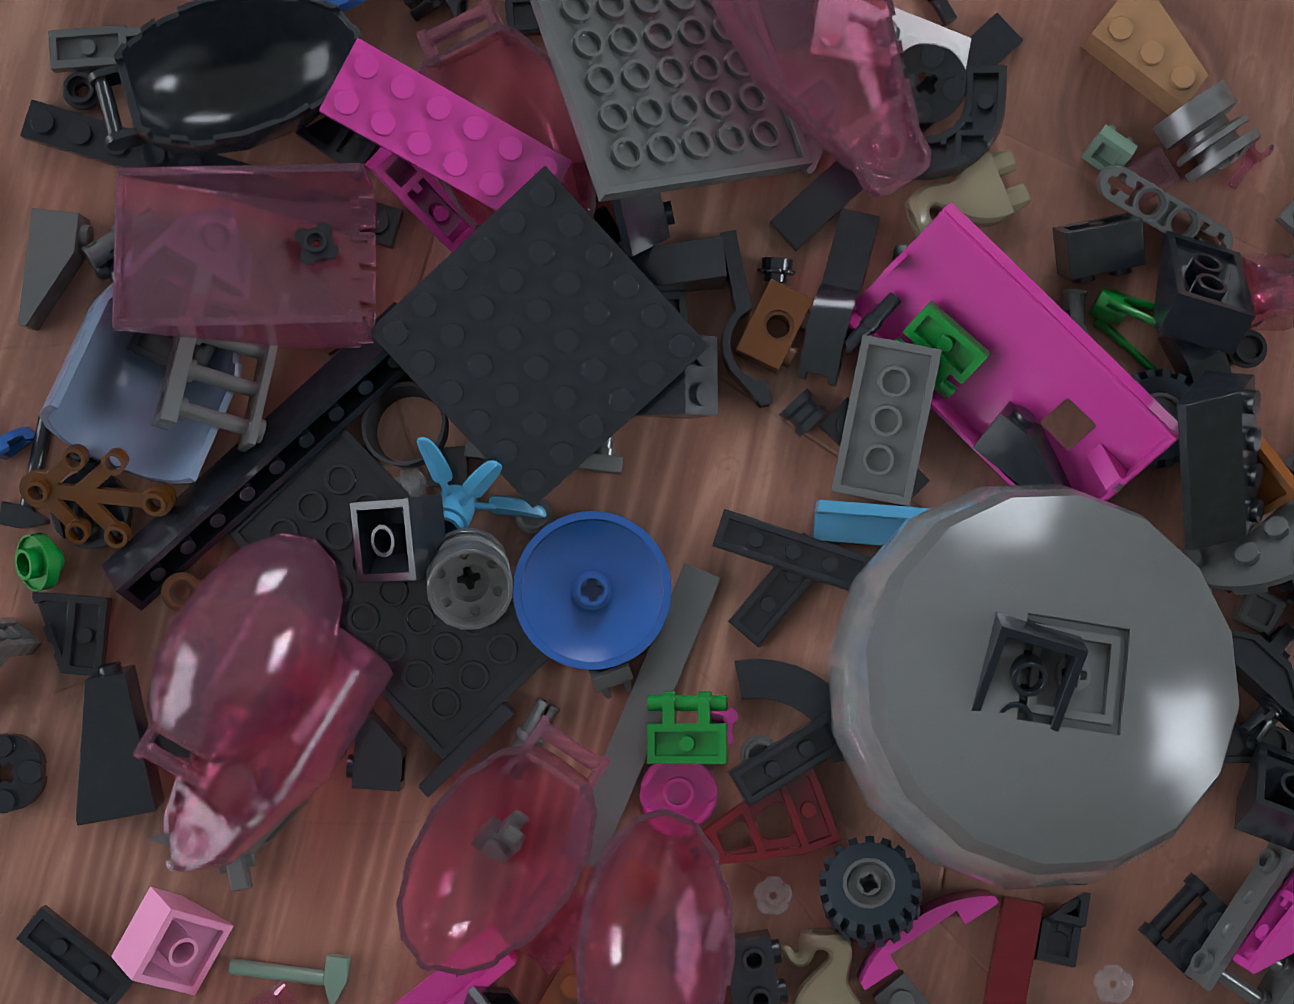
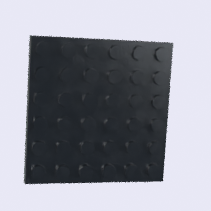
M547 166L540 169L368 331L488 461L495 460L502 465L500 474L532 508L710 347Z

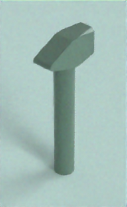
M330 953L326 957L325 970L232 958L229 965V974L325 986L329 1004H335L349 981L352 957Z

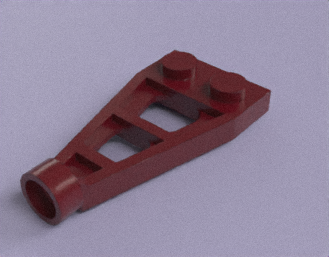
M813 768L750 807L746 805L745 801H742L694 836L675 842L674 846L684 873L705 866L805 855L842 840L816 771ZM780 802L786 806L793 825V831L785 838L765 839L758 833L755 825L756 817L771 804ZM742 821L746 823L752 843L748 847L732 851L724 850L719 842L720 832L737 822ZM692 846L700 847L702 851L700 858L696 859Z

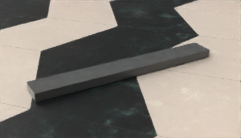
M684 563L671 594L668 616L658 636L650 644L566 845L564 855L600 869L647 757V724L661 723L662 711H648V695H663L664 691H674L719 584L720 577Z

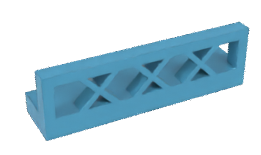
M818 500L815 501L812 537L826 542L894 547L896 544L932 528L937 521L959 511Z

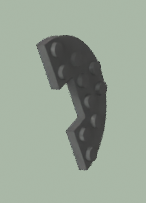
M1293 451L1282 462L1294 476ZM1294 499L1276 509L1250 532L1247 537L1197 550H1187L1185 548L1181 550L1199 567L1210 591L1212 589L1233 591L1234 595H1251L1269 592L1268 587L1290 580L1294 583Z

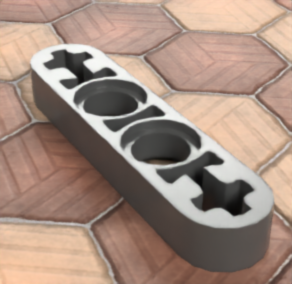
M1109 165L1098 174L1096 187L1100 195L1130 214L1142 218L1143 222L1163 234L1166 231L1174 232L1171 228V220L1175 214L1187 212L1191 218V224L1185 232L1177 234L1191 238L1194 237V239L1203 241L1195 236L1199 230L1214 237L1219 233L1217 240L1221 242L1220 247L1232 250L1233 237L1229 230L1128 168L1119 165ZM1122 173L1120 181L1133 189H1135L1137 182L1140 185L1130 196L1117 189L1109 193L1111 185L1107 183L1110 176L1118 177ZM1147 192H1154L1158 197V206L1154 212L1143 214L1138 207L1139 199ZM1129 198L1128 204H1125L1124 201Z

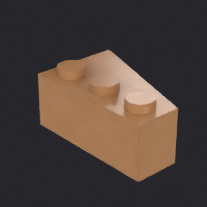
M1117 0L1081 46L1168 115H1171L1188 103L1209 76L1159 0Z

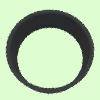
M415 382L394 383L365 409L362 418V436L369 451L379 460L401 468H416L425 465L422 456L404 462L393 461L386 456L378 442V424L385 410L400 399L421 397L431 401L433 404L435 403ZM442 411L441 430L435 442L440 451L444 448L449 434L448 418Z

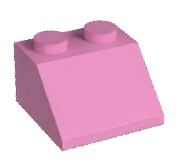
M150 886L111 957L132 981L196 995L230 934L233 925L182 895Z

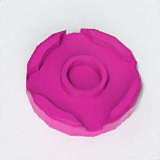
M651 764L641 780L639 797L644 813L653 824L669 832H684L697 829L710 818L716 806L718 789L714 775L706 764Z

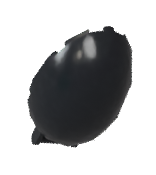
M194 0L178 6V12L162 17L155 21V18L151 19L140 27L141 32L126 44L121 43L114 54L117 65L97 69L89 74V82L96 89L108 136L105 138L106 146L111 151H121L150 143L168 152L206 156L250 150L305 128L321 114L319 109L357 38L361 39V32L356 25L350 22L339 6L325 0ZM119 84L123 85L133 122V128L123 130L112 86Z

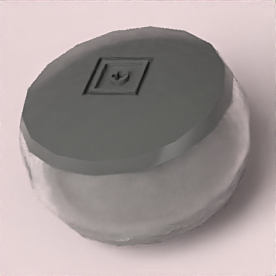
M1061 484L973 488L905 520L851 583L827 655L832 734L866 805L928 861L1006 890L1080 886L1095 883L1164 847L1219 780L1239 710L1232 632L1199 567L1143 515ZM996 612L1023 621L1030 619L1044 623L1038 625L1081 636L1089 652L1059 732L1050 729L1049 721L1050 716H1053L1055 710L1053 704L1057 687L1062 681L1061 672L1065 668L1067 659L1065 654L1007 637L981 711H971ZM1024 650H1031L1034 655L1038 656L1042 660L1048 674V685L1045 690L1039 695L1032 697L1019 694L1014 689L1010 679L1011 665L1019 655L1024 654ZM1035 667L1022 669L1017 675V683L1020 686L1021 683L1027 684L1029 687L1034 686L1039 680L1040 670ZM1020 698L1030 708L1033 714V722L1027 721V713L1021 708L1014 707L1008 709L1005 713L999 712L1006 704L1019 701Z

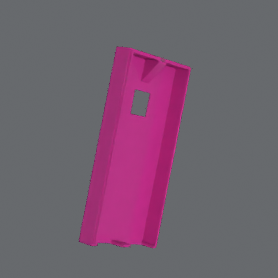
M952 202L884 270L880 277L858 298L849 323V328L852 331L859 325V321L868 312L871 313L890 292L895 294L900 299L901 304L882 323L883 326L873 336L889 340H896L900 337L904 342L913 344L914 342L903 331L932 300L991 352L963 384H960L951 375L946 378L957 388L948 400L942 397L936 390L932 396L930 407L971 448H973L980 436L1009 401L1016 406H1023L1035 416L1036 422L1042 426L1072 489L1108 501L1179 439L1178 421ZM1066 398H1069L1096 424L1094 429L1069 450L1041 424V421ZM977 452L1014 490L1025 491L1022 486Z

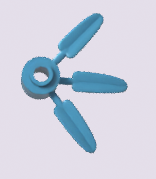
M417 438L418 448L433 481L440 483L442 488L440 494H442L445 533L459 528H468L476 510H490L494 514L546 518L547 514L542 506L537 504L532 508L524 499L491 496L489 503L477 501V498H480L488 490L502 470V465L495 460L482 464L463 483V486L448 485L447 482L452 480L453 474L443 454L429 438Z

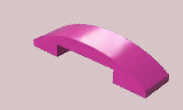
M987 889L966 890L947 894L920 906L921 913L918 920L913 919V929L908 934L902 931L900 933L901 940L893 944L891 938L884 940L885 947L876 948V944H874L869 950L856 974L864 990L898 969L890 954L955 912L966 925L998 904L999 902L996 897Z

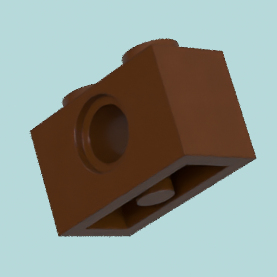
M770 279L734 354L775 374L781 365L788 368L798 349L792 342L798 330L806 333L811 313L809 307L813 299ZM772 319L782 320L787 326V335L782 338L772 337L766 329V324Z

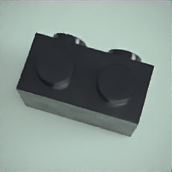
M1123 213L1052 228L1057 274L1070 279L1072 283L1091 282L1095 280V275L1107 272L1111 276L1126 275L1133 272L1132 267L1146 265L1142 218Z
M768 929L726 935L723 949L732 1004L788 1003L785 978L777 979L775 964L782 963L779 940H771Z

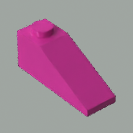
M383 147L364 164L451 253L480 227L431 174Z
M1294 870L1271 898L1232 958L1233 962L1252 974L1294 953Z

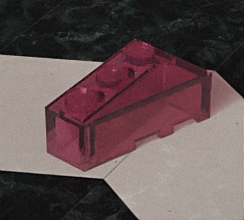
M1241 254L1256 316L1249 329L1255 331H1279L1294 327V259H1287L1285 254Z

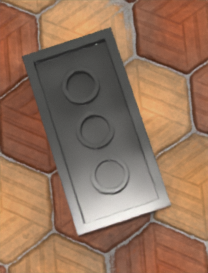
M869 335L862 336L831 491L910 507L942 349Z

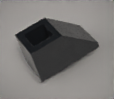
M371 706L357 708V715H351L349 723V738L355 739L354 754L348 755L346 764V777L352 778L351 788L399 792L405 785L407 747Z

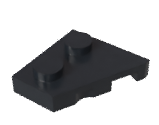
M32 591L33 602L38 604L46 625L43 628L47 639L54 646V657L60 673L91 676L97 672V666L106 664L112 598Z

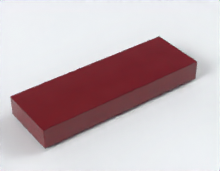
M1002 895L983 1004H1026L1044 906L1041 902Z

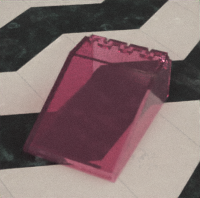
M364 164L117 168L112 328L120 331L299 349L361 348V343H374L371 328L376 324V310L361 309V305L376 304V272L361 270V267L376 266V234L362 232V230L376 228V200L372 199L375 198V189ZM321 222L329 223L333 228L331 235L333 244L337 245L339 249L337 257L333 260L314 263L310 266L303 264L300 260L302 252L300 244L294 239L295 232L299 228H315ZM319 241L313 242L314 247H318L320 245Z

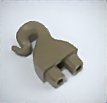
M988 150L977 162L960 171L951 181L927 184L913 192L905 201L904 206L915 236L918 237L933 221L930 217L929 209L934 208L942 211L950 202L962 211L977 227H991L1008 221L1016 212L1027 206L1031 202V198L1024 184L1022 183L1006 190L1001 179L1002 176L1010 174L1017 169L1011 150L994 152L992 154Z
M833 928L807 929L801 931L798 937V950L796 952L788 945L781 947L787 961L794 967L799 968L809 965L814 959L817 950L828 952V957L799 986L792 1004H861L848 983L852 963V948L850 943L843 939L842 932L836 933Z

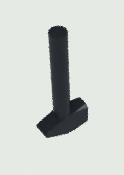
M38 416L26 473L31 470L44 469L52 432L45 427L40 416ZM34 486L35 490L39 493L40 487ZM22 496L20 504L6 501L1 503L0 525L28 529L50 524V520L36 511L35 507L26 503Z

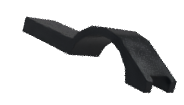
M844 208L841 209L823 280L815 296L809 316L798 371V378L806 380L809 372L829 377L828 385L834 387L837 385L847 330L855 304L862 292L880 224V216Z
M736 230L722 232L720 236H723L727 282L734 313L730 316L721 338V358L728 374L759 408L769 407L771 398L768 383L755 380L742 372L732 356L730 347L732 331L741 319L750 314L752 306Z

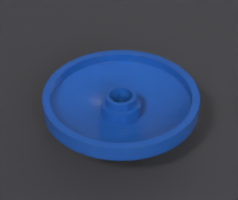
M585 511L566 515L553 521L532 538L521 554L515 570L513 600L521 627L531 642L541 652L556 662L572 668L601 670L616 667L630 661L642 653L654 641L668 616L672 585L664 555L655 541L642 528L630 520L615 514Z

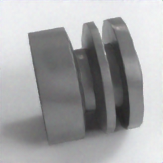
M1224 80L1190 100L1153 128L1167 150L1183 143L1188 147V150L1177 160L1176 164L1178 167L1185 165L1194 158L1199 165L1185 175L1190 184L1198 179L1215 175L1246 154V151L1254 141L1262 136L1257 128L1252 129L1241 137L1238 135L1236 130L1251 120L1247 114L1231 121L1225 116L1238 103V100Z
M459 528L445 534L426 570L427 595L434 613L446 624L461 630L480 629L495 623L506 612L513 595V580L509 560L503 545L492 534L477 528ZM471 567L473 575L465 576L463 568Z

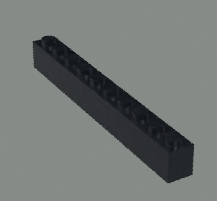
M396 302L390 305L264 419L266 420V429L260 443H256L255 446L246 452L237 450V443L202 474L196 482L192 483L177 497L175 505L166 515L152 519L125 546L120 548L101 565L118 594L141 611L161 594L162 586L168 577L175 573L186 572L406 373L368 332L397 304Z

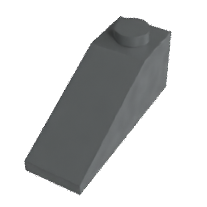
M32 208L18 318L19 326L39 331L86 258L81 248L93 242L94 230L92 225H90V220L80 213Z

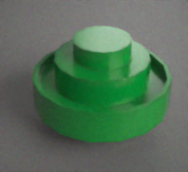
M35 533L21 538L15 554L14 564L18 576L27 588L37 592L51 589L57 584L65 564L62 550L54 544L48 535Z

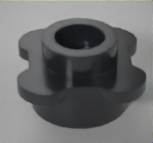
M321 222L315 228H299L295 232L294 239L300 244L302 251L300 260L303 264L310 266L314 263H323L337 257L339 249L337 245L333 244L331 237L333 228L329 223ZM319 241L320 245L318 247H314L313 242Z

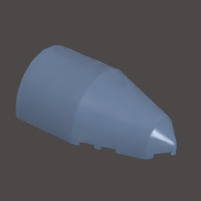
M221 208L203 213L197 212L178 218L95 299L80 326L39 413L45 427L68 445L81 444L85 446L90 453V458L101 462L102 457L111 448H121L129 456V464L123 472L144 479L162 481L168 484L196 482L219 428L183 418L182 421L177 420V423L168 430L151 426L166 366L127 350V347L158 277L185 288L187 276L199 266L213 271L210 284L215 286V290L248 300L252 254L248 244H243L233 219L237 216L231 209ZM233 312L224 333L245 339L246 328L242 327L243 315ZM218 347L209 368L241 377L242 364H239L240 354ZM192 380L191 383L186 382L183 397L188 398L189 403L226 413L234 392ZM110 456V461L113 465L121 466L118 458Z

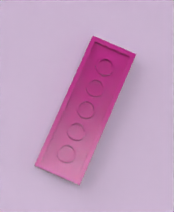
M357 38L319 109L320 113L495 211L544 166H547L561 182L572 163V160L359 38Z

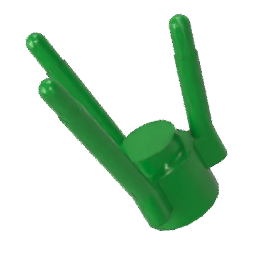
M1103 287L1089 311V315L1097 318L1093 326L1108 334L1147 370H1157L1142 353L1110 325L1112 322L1119 325L1125 315H1129L1156 327L1155 317L1130 307L1132 305L1154 311L1155 303L1126 295L1114 288L1111 291Z

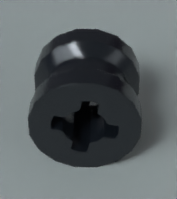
M808 389L802 392L779 414L784 421H790L795 426L794 432L799 438L828 412L824 406L817 405L812 400L813 394Z

